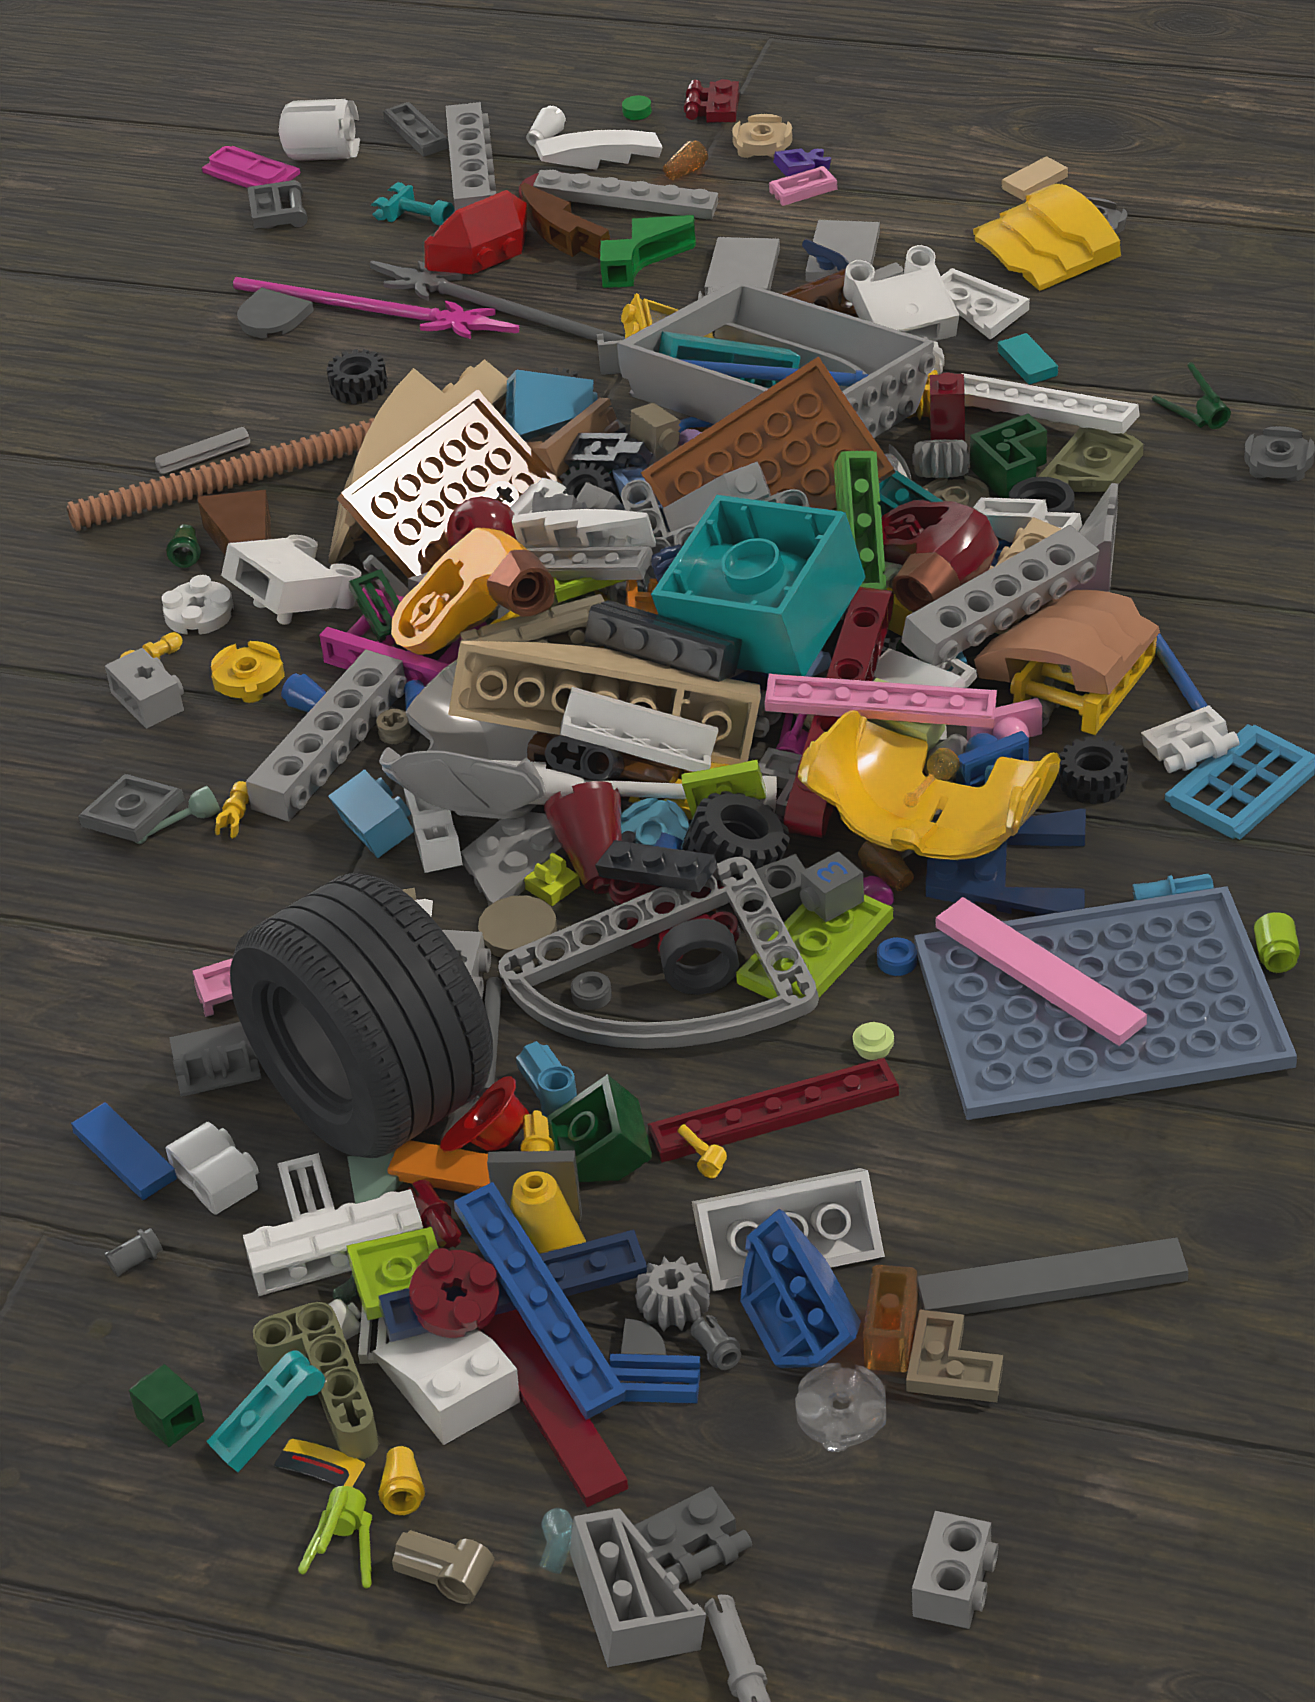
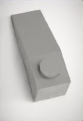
M758 461L725 473L663 508L670 532L699 522L716 495L760 500L771 496Z

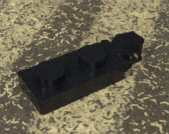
M578 433L564 462L569 468L573 466L580 468L581 463H586L589 468L590 463H595L598 468L602 466L605 469H626L629 464L636 467L648 466L653 453H650L645 447L644 442H638L637 439L631 438L628 433Z

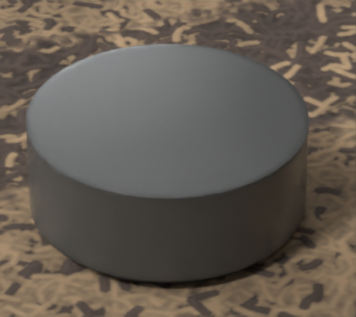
M593 971L585 972L575 977L571 983V994L574 1004L585 1010H595L607 1005L612 997L609 978L600 972Z

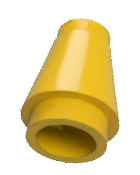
M404 1446L392 1448L387 1453L379 1489V1499L390 1513L407 1515L419 1508L425 1496V1488L412 1450Z

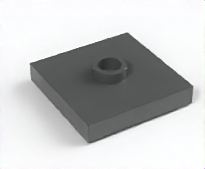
M124 774L88 806L78 818L81 827L138 843L178 807L185 798L182 789Z
M575 1151L488 1152L487 1165L490 1183L493 1182L508 1206H510L514 1183L520 1176L534 1171L545 1172L556 1180L576 1222H581L582 1209Z

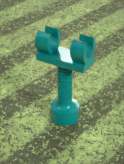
M400 182L395 183L387 190L395 191L398 194H394L389 200L379 197L371 204V206L381 208L372 214L376 219L385 220L387 218V221L391 223L407 211L429 216L434 224L441 226L455 212L454 206L450 202L438 200L434 205L415 201L413 186H405Z

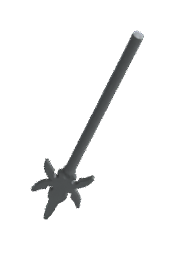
M370 261L371 269L396 279L395 281H384L385 288H415L416 294L426 301H429V294L426 289H429V292L438 291L440 294H447L485 307L494 308L504 313L597 341V334H603L604 342L625 339L624 336L448 282L463 280V274L450 272L432 273V271H428L425 268V263L422 261H418L420 272L417 269L401 268L382 262Z

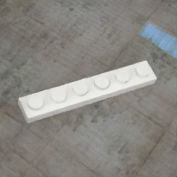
M961 373L964 374L965 406H975L990 409L994 412L1002 411L1019 414L1020 416L1029 413L1032 417L1046 419L1050 422H1062L1078 425L1081 428L1090 427L1106 430L1110 433L1122 434L1140 416L1139 406L1134 403Z

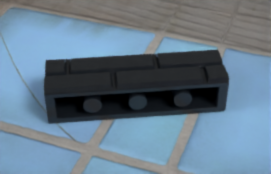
M610 600L591 606L584 638L585 642L598 646L603 644L605 648L664 666L670 664L671 668L717 682L735 675L742 645L741 639Z

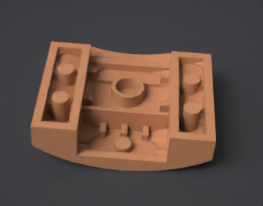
M1098 590L1067 591L1061 598L1052 599L1040 606L1036 612L1026 615L1021 622L1012 626L1006 633L993 638L974 661L979 678L1011 682L1017 672L1019 673L1028 661L1070 665L1076 691L1109 695L1157 637L1160 630L1159 626L1140 616L1134 602L1129 597Z

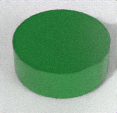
M640 95L624 99L622 102L624 117L630 120L647 118L652 113L651 100Z

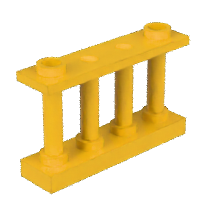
M1157 637L1109 695L1090 692L1081 696L1045 685L1043 682L1046 677L1074 685L1071 668L1054 663L1030 661L1012 679L1010 693L1014 694L1013 703L1030 700L1033 696L1079 710V714L1082 715L1081 731L1096 735L1155 659Z

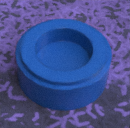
M890 938L883 941L877 948V965L879 969L893 976L910 973L917 965L916 946L904 938Z

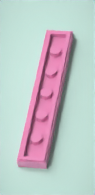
M769 674L765 711L841 717L844 713L855 710L867 719L994 728L997 690Z
M962 897L936 917L937 929L1116 1045L1120 1046L1147 1024L1146 1013L966 898Z

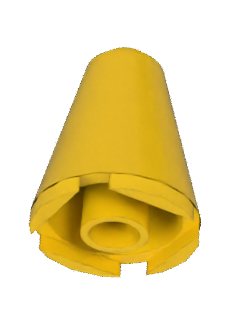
M534 1171L526 1173L516 1180L509 1208L538 1254L586 1242L556 1180L551 1175L545 1172Z

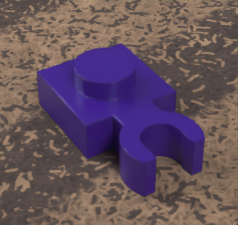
M801 148L775 151L773 163L788 177L821 166L829 170L831 158L823 157V149H813L805 153Z

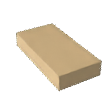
M1046 156L1002 179V189L1021 200H1025L1026 195L1067 178L1068 167Z

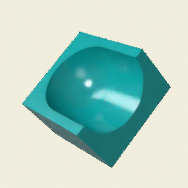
M716 495L651 593L658 615L741 639L742 645L737 669L768 674L805 676L866 577L846 512Z

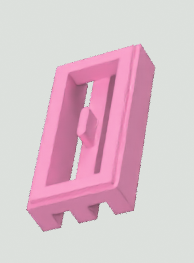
M824 166L769 183V192L772 195L775 194V198L780 200L782 206L837 190V180Z

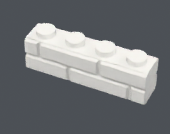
M411 1189L399 1193L387 1192L377 1199L358 1204L347 1203L340 1206L337 1210L318 1215H303L296 1221L275 1227L263 1226L253 1233L243 1235L258 1296L352 1271L347 1257V1245L423 1229V1225Z

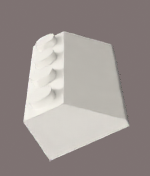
M858 1168L692 1201L699 1243L713 1291L742 1285L743 1269L748 1251L745 1249L746 1237L778 1209L787 1214L823 1255L830 1267L885 1257L869 1173L865 1169Z

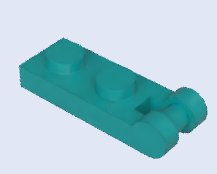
M297 1350L288 1352L206 1442L230 1467L239 1472L307 1396H313L322 1390L325 1384V1376L315 1366L310 1365L309 1360Z

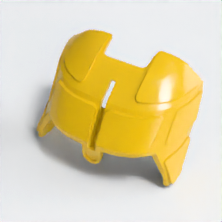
M852 710L844 713L828 732H824L815 742L811 741L810 746L803 754L798 778L812 792L836 806L841 815V820L850 830L872 843L902 852L908 849L914 850L919 856L963 860L977 858L994 851L1010 836H1014L1018 832L1019 828L1045 799L1057 777L1061 760L1058 753L1054 752L1047 754L1041 761H1024L999 757L987 782L979 788L925 777L922 771L929 747L927 741L885 729L868 721L858 711ZM937 809L943 810L937 822H931Z

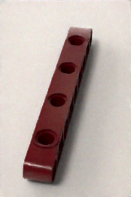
M859 587L850 602L826 678L873 681L893 613V591ZM814 715L785 809L784 825L788 827L790 834L824 838L834 805L807 788L799 780L798 771L803 754L810 746L811 741L815 742L824 732H828L840 718L838 716Z

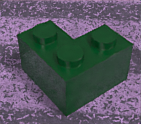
M1029 413L970 435V469L1000 498H1009V492L1015 484L1028 478L1036 477V467L1047 464V430Z

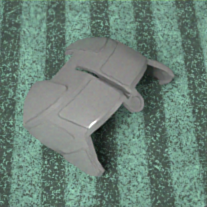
M456 660L433 678L414 698L406 710V716L410 725L430 740L428 750L407 753L401 757L388 747L383 751L379 763L389 778L431 805L455 811L460 816L513 820L521 818L537 805L529 803L546 794L542 777L527 758L528 743L537 731L448 715L457 665ZM492 760L521 761V762H520L518 765H512V764H507V763H502V762H497V761H492ZM554 768L550 769V770H554V771H558V772H562V773H567V774H569L568 772H564V771L557 770V769H554Z

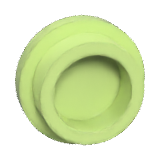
M878 1022L865 1023L854 1031L853 1045L861 1057L868 1060H877L886 1057L894 1045V1034L885 1024Z

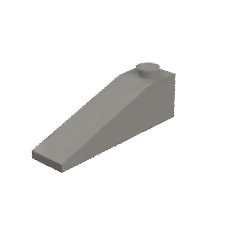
M1111 483L1079 531L1080 534L1100 550L1096 564V573L1087 583H1080L1068 591L1098 590L1110 592L1118 512V483Z

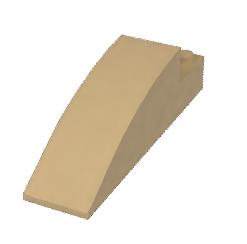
M484 359L475 368L469 366L455 385L449 383L441 391L413 368L395 387L378 411L366 433L344 490L476 390H479L491 405L502 414L506 405L508 378ZM340 502L328 563L331 565L337 564L353 550V542L362 540L356 538L365 531Z
M460 642L448 711L450 716L560 735L561 722L572 687L717 727L718 734L711 754V762L732 765L748 761L761 698L760 684L728 678L717 682L671 668L670 664L664 666L608 648L538 642Z

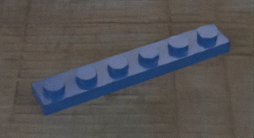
M491 1182L455 1200L454 1210L486 1261L495 1268L496 1277L584 1418L587 1420L625 1400L626 1391L495 1184Z

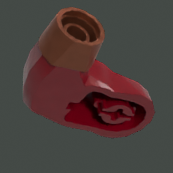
M914 500L896 507L881 517L884 560L902 565V568L892 581V589L899 602L912 613L988 571L999 546L987 516L975 508L957 502Z

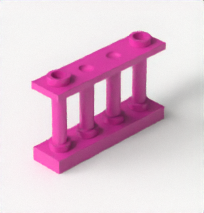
M363 588L362 590L380 622H383L365 588ZM375 589L391 618H393L394 612L383 592ZM396 595L401 602L404 597ZM364 614L347 632L326 627L319 635L324 663L347 670L366 649L402 660L407 682L420 680L424 686L445 667L458 659L460 642L462 641L461 637L452 642V645L438 660L430 659L408 650L405 651L392 647L395 640L391 635L386 636V640L380 643L379 641L375 642L363 638L362 636L371 628ZM483 622L472 629L479 630L480 627L487 626V623Z

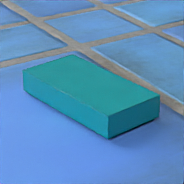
M1027 333L998 342L999 354L1028 385L1058 375V365Z

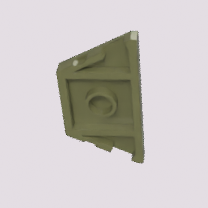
M1080 427L1038 477L1060 479L1067 483L1074 492H1106L1111 483H1118L1119 485L1143 456L1144 444L1134 436L1128 435L1126 431L1124 434L1110 433L1106 430Z

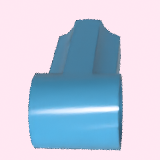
M536 1041L524 1046L521 1054L516 1057L517 1068L540 1100L542 1113L547 1117L577 1096L575 1076L571 1069L561 1065L548 1045H541Z

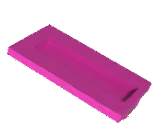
M234 146L222 147L209 157L210 162L202 167V171L205 174L246 188L291 181L300 174V168Z

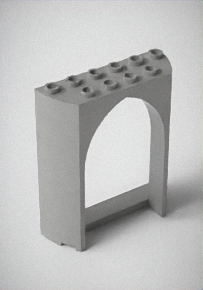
M737 280L617 343L621 374L623 378L629 381L631 386L629 393L632 397L650 403L654 402L661 407L712 424L719 422L768 390V388L659 353L662 331L703 337L715 330V339L789 349L801 356L798 369L819 356L828 371L855 373L856 370H862L863 374L869 375L850 387H839L873 438L916 412L925 389L928 374L931 373L935 365V356L933 355L934 341Z

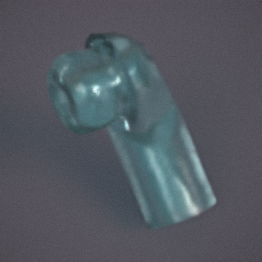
M554 1508L549 1510L542 1519L541 1525L547 1545L539 1566L550 1572L561 1574L570 1551L573 1520L568 1511L563 1508Z

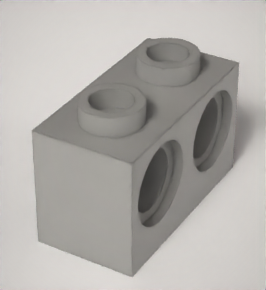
M935 1511L912 1586L913 1617L967 1629L970 1628L974 1610L982 1612L985 1605L988 1587L987 1582H983L985 1571H994L998 1556V1543L991 1542V1522Z

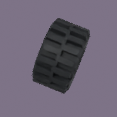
M722 791L720 795L717 793L710 794L708 798H704L700 802L684 837L682 850L712 854L715 856L716 863L733 857H744L753 864L755 869L782 859L789 844V830L783 824L784 820L782 817L775 814L773 808L769 805H764L759 799L747 797L743 793L737 792L732 794L729 791ZM739 873L732 876L737 881L743 879Z

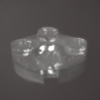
M840 1363L825 1364L805 1375L798 1386V1395L795 1399L798 1424L810 1438L822 1443L829 1451L841 1452L848 1446L857 1445L870 1439L887 1421L884 1385L872 1371L865 1367L855 1365V1370L841 1368ZM838 1400L841 1403L850 1401L851 1403L846 1409L833 1408L832 1401Z

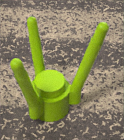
M338 1486L330 1492L326 1510L321 1514L319 1525L298 1567L300 1574L307 1572L317 1552L323 1554L326 1551L333 1534L348 1536L357 1529L359 1530L362 1586L365 1589L370 1588L371 1554L369 1528L372 1515L364 1511L366 1498L360 1490L349 1486Z

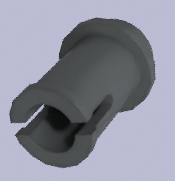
M151 1228L144 1232L142 1229L137 1230V1236L104 1253L110 1268L117 1277L148 1258L152 1260L157 1259L156 1254L161 1252L163 1248Z
M706 1315V1320L711 1326L707 1324L703 1316L698 1318L691 1327V1334L708 1353V1362L713 1367L721 1370L733 1368L741 1358L739 1342L733 1337H728L714 1316Z

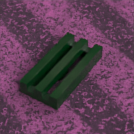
M382 569L349 581V589L379 643L385 641L386 636H392V618L371 582L376 580L394 613L400 603ZM363 585L386 626H382L360 586Z

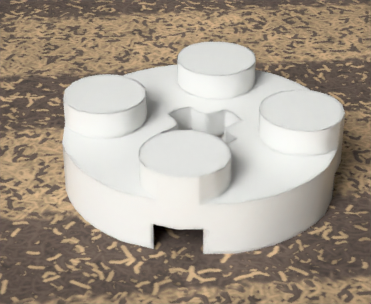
M197 575L190 582L182 584L162 595L165 622L170 629L180 634H188L187 629H198L199 634L210 633L223 627L232 617L233 600L230 590L223 584L211 581L207 575Z

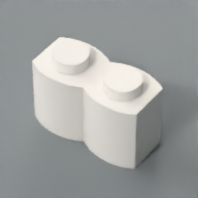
M206 1122L165 1147L168 1161L175 1168L177 1177L184 1185L193 1190L198 1199L215 1215L258 1189L255 1175L259 1171L255 1161L247 1152L241 1154L235 1148L231 1136L224 1128L218 1130L213 1124Z

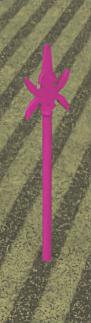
M235 277L233 281V287L237 290L257 292L262 287L311 302L431 321V323L420 324L421 331H439L453 328L456 334L471 339V332L469 330L519 333V325L487 318L486 316L496 315V309L478 308L464 312L463 308L458 304L445 301V307L448 310L440 311L437 308L430 309Z

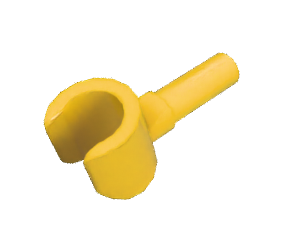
M683 1124L677 1132L702 1156L697 1163L698 1170L705 1177L710 1179L716 1178L726 1161V1151L719 1145L713 1144L708 1146Z

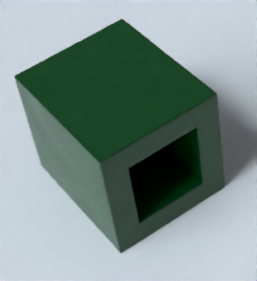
M165 1364L151 1374L142 1377L136 1385L129 1389L136 1418L168 1447H171L205 1421L198 1393Z

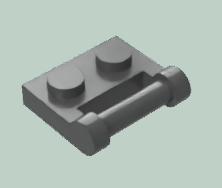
M291 180L248 187L254 229H270L276 225L290 223L295 227H302L307 223V212L302 206L303 188L300 182ZM287 197L291 208L281 209L280 198Z

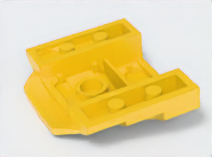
M1052 184L1025 196V203L999 213L1000 218L973 229L975 242L991 251L1008 270L1023 273V277L1039 291L1121 256L1120 239L1103 214L1084 195L1063 184Z

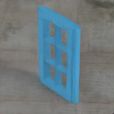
M1249 724L1237 733L1239 739L1238 746L1228 749L1226 755L1216 759L1213 756L1208 757L1165 794V801L1171 803V807L1232 839L1237 838L1239 840L1315 775L1314 754L1256 725L1251 726ZM1254 745L1271 752L1257 765L1242 758ZM1278 757L1294 764L1281 777L1265 770ZM1231 765L1248 772L1234 785H1230L1217 778ZM1255 776L1271 784L1256 798L1240 790ZM1208 785L1223 792L1209 806L1193 798ZM1231 797L1247 805L1233 818L1216 811Z

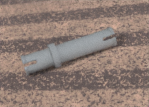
M718 1595L723 1612L720 1613L714 1599L711 1598L705 1604L704 1610L709 1618L730 1674L727 1681L732 1695L738 1697L740 1702H771L765 1688L768 1682L763 1668L755 1662L735 1608L734 1599L729 1595Z

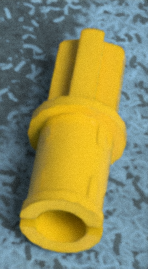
M534 1110L532 1114L525 1115L523 1118L524 1140L521 1143V1151H554V1143L549 1138L548 1118L542 1116V1112Z

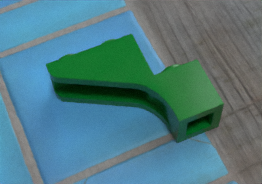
M694 215L633 218L632 239L601 241L600 264L603 288L634 286V279L637 273L645 266L695 248Z

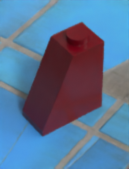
M942 373L930 375L931 440L956 439L965 442L964 374Z

